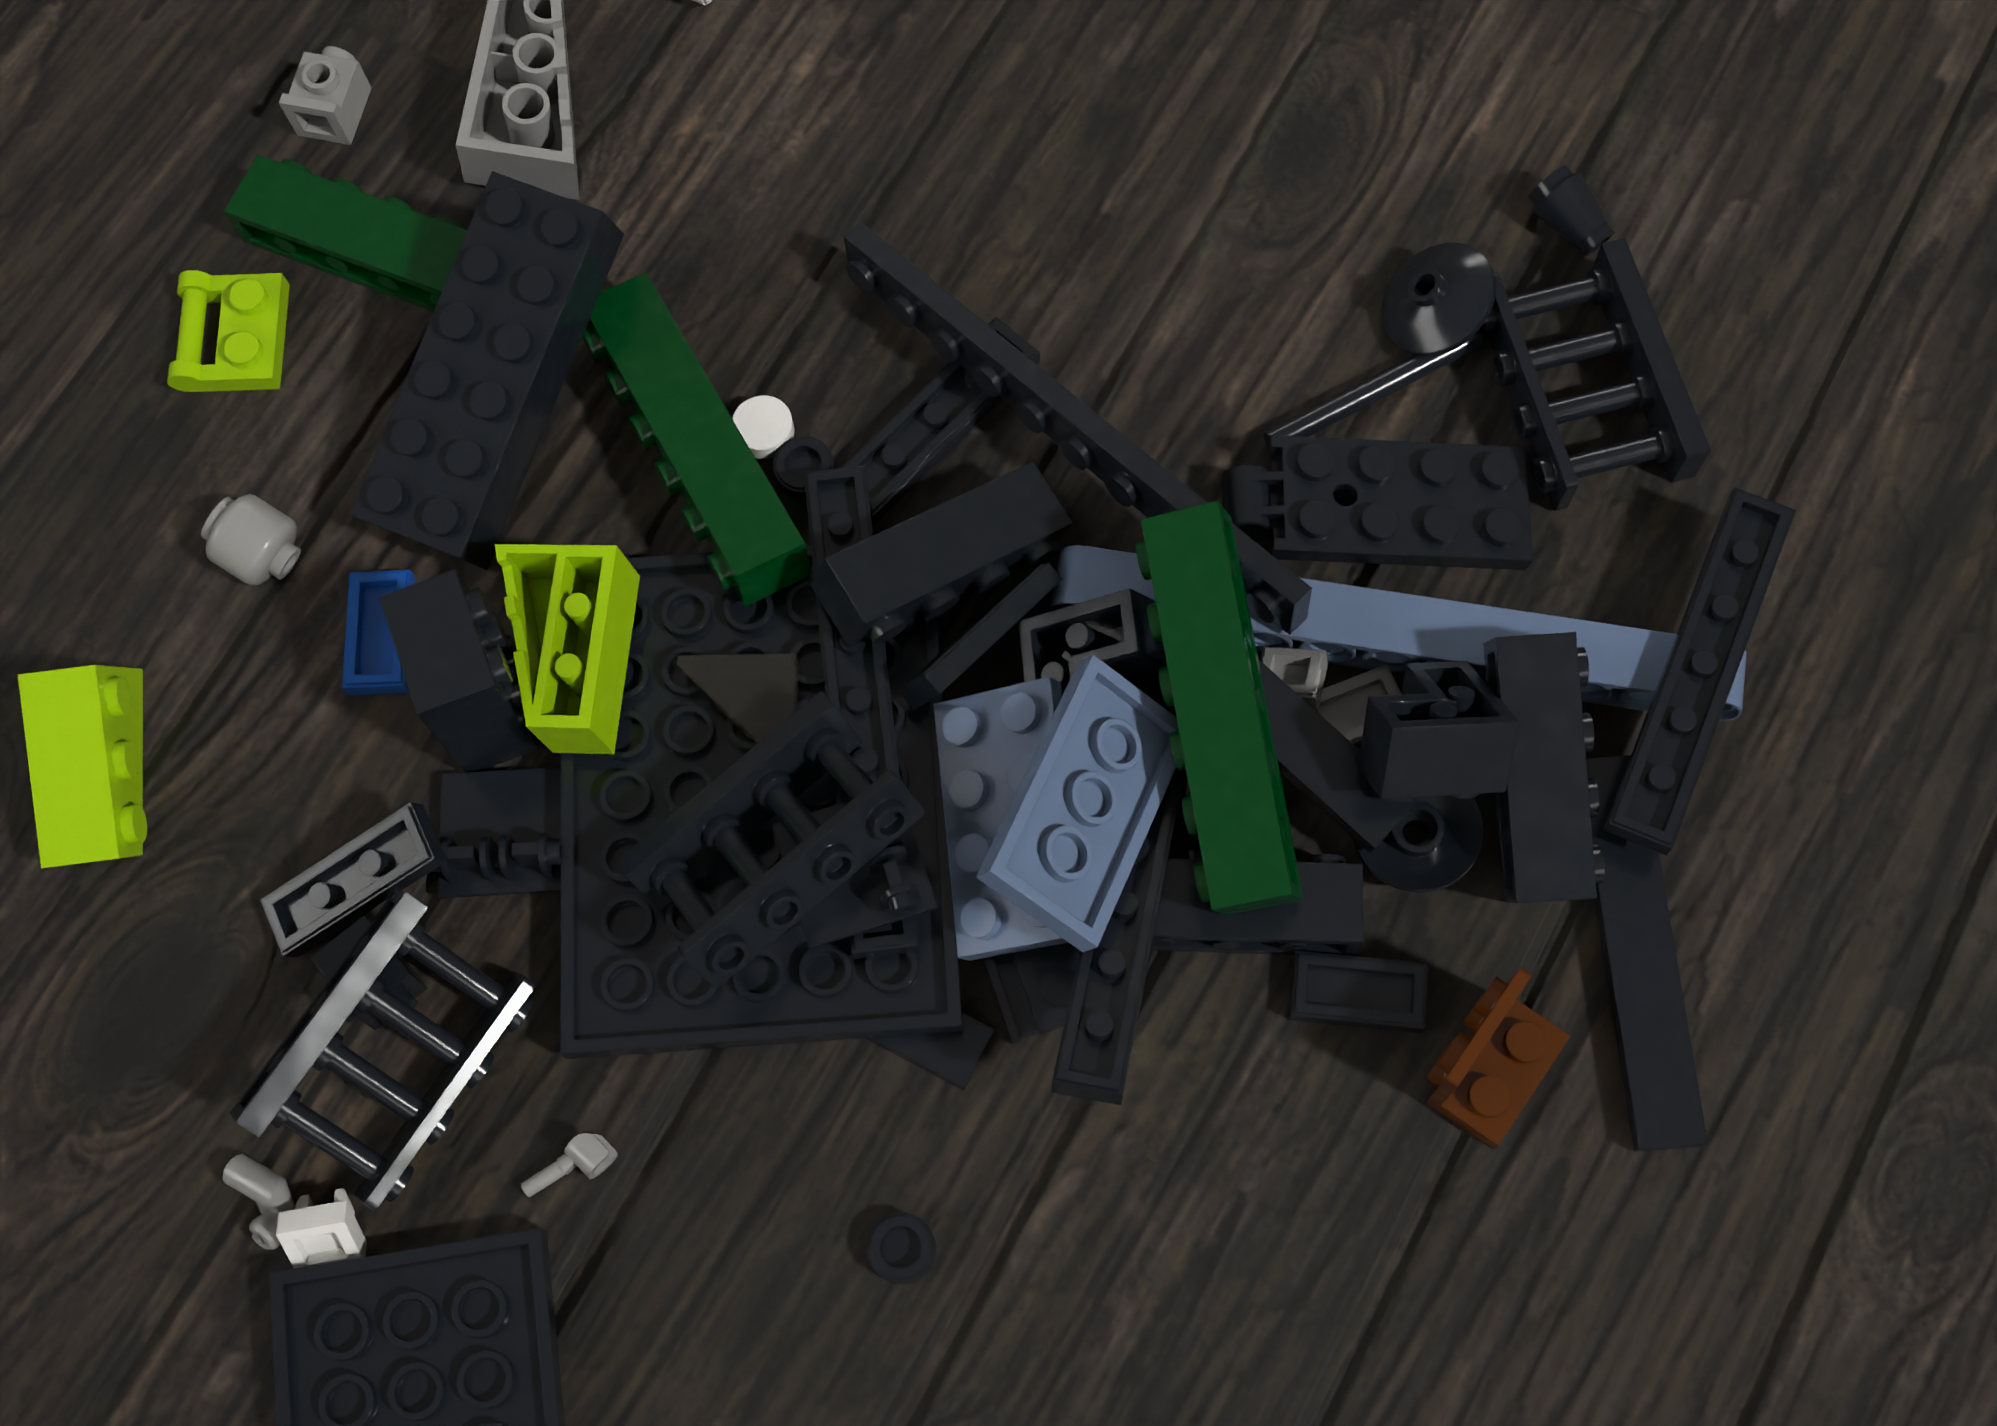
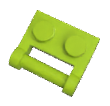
M198 270L181 272L178 276L177 294L182 298L176 360L169 364L168 385L184 392L280 389L290 287L283 273L210 275ZM221 302L215 364L202 365L201 356L207 303Z

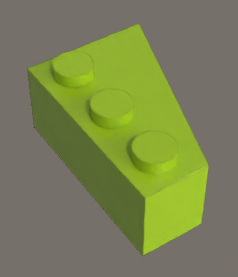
M494 544L497 562L501 565L507 594V597H504L506 615L512 622L517 650L513 652L526 727L553 753L614 755L640 575L617 545Z
M89 665L17 674L41 868L142 856L143 842L147 837V820L143 810V669Z

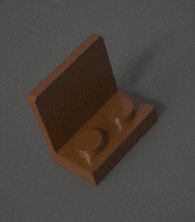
M1521 967L1508 983L1497 976L1462 1023L1473 1031L1468 1038L1461 1032H1458L1426 1077V1079L1437 1085L1426 1103L1492 1149L1499 1146L1571 1037L1517 1000L1532 977L1530 973Z

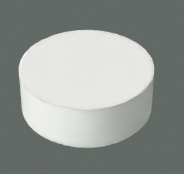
M760 395L749 398L739 405L733 415L734 423L757 459L774 458L778 449L785 442L794 438L795 428L791 412L785 403L775 397Z

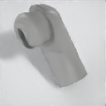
M236 1155L227 1163L223 1172V1181L226 1185L256 1202L261 1215L256 1217L249 1226V1231L253 1233V1240L264 1249H277L281 1245L276 1236L279 1212L295 1209L287 1181L282 1175L247 1155Z

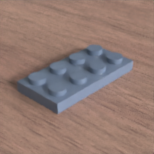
M1092 654L1079 661L976 878L1080 951L1085 952L1098 947L1177 767L1170 742L1171 732L1179 730L1177 717Z
M1050 676L934 704L957 956L960 959L972 961L1069 943L976 878L1062 698L1061 682Z

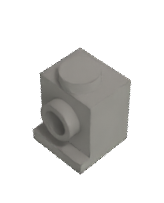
M328 46L323 49L322 54L303 53L289 93H282L279 104L297 136L351 145L370 94L371 86L359 62L356 61L352 54L341 48Z

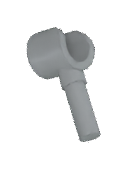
M578 1134L568 1143L564 1150V1155L557 1158L556 1162L522 1182L521 1188L526 1196L531 1197L564 1175L569 1174L576 1166L589 1179H593L613 1163L617 1157V1151L602 1135Z

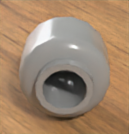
M245 494L235 500L230 497L224 498L211 512L201 531V537L207 540V558L244 583L253 586L260 585L272 575L279 580L283 579L293 568L301 553V549L294 545L297 535L296 522L252 494Z

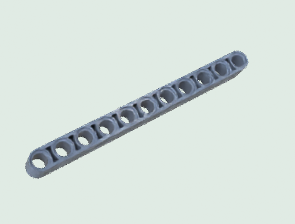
M1080 545L1067 546L1061 549L1056 572L1062 580L1052 590L1050 612L1129 588L1155 600L1152 579L1145 580L1143 578L1136 553ZM1305 578L1301 579L1312 587L1307 619L1290 635L1276 623H1266L1260 620L1249 609L1256 650L1262 653L1263 647L1323 650L1327 654V663L1371 670L1387 664L1391 673L1405 674L1406 664L1467 661L1485 682L1484 642L1495 637L1576 632L1577 648H1585L1589 662L1587 686L1580 687L1582 702L1648 711L1676 637V634ZM1746 650L1744 651L1719 721L1736 719L1742 715Z

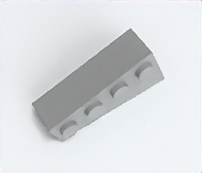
M563 0L487 1L456 141L457 154L465 183L486 186L491 172L494 171L565 198L580 200Z

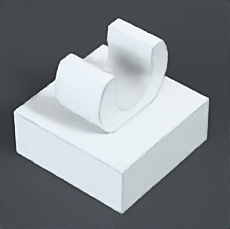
M344 1188L335 1190L334 1202L314 1206L309 1194L302 1195L298 1199L294 1210L283 1211L278 1214L276 1236L294 1269L366 1256L367 1241L355 1218V1210Z

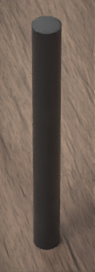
M1478 330L1468 341L1449 352L1434 356L1413 355L1268 430L1263 434L1267 447L1269 448L1268 441L1271 435L1310 437L1483 346V338L1480 331Z

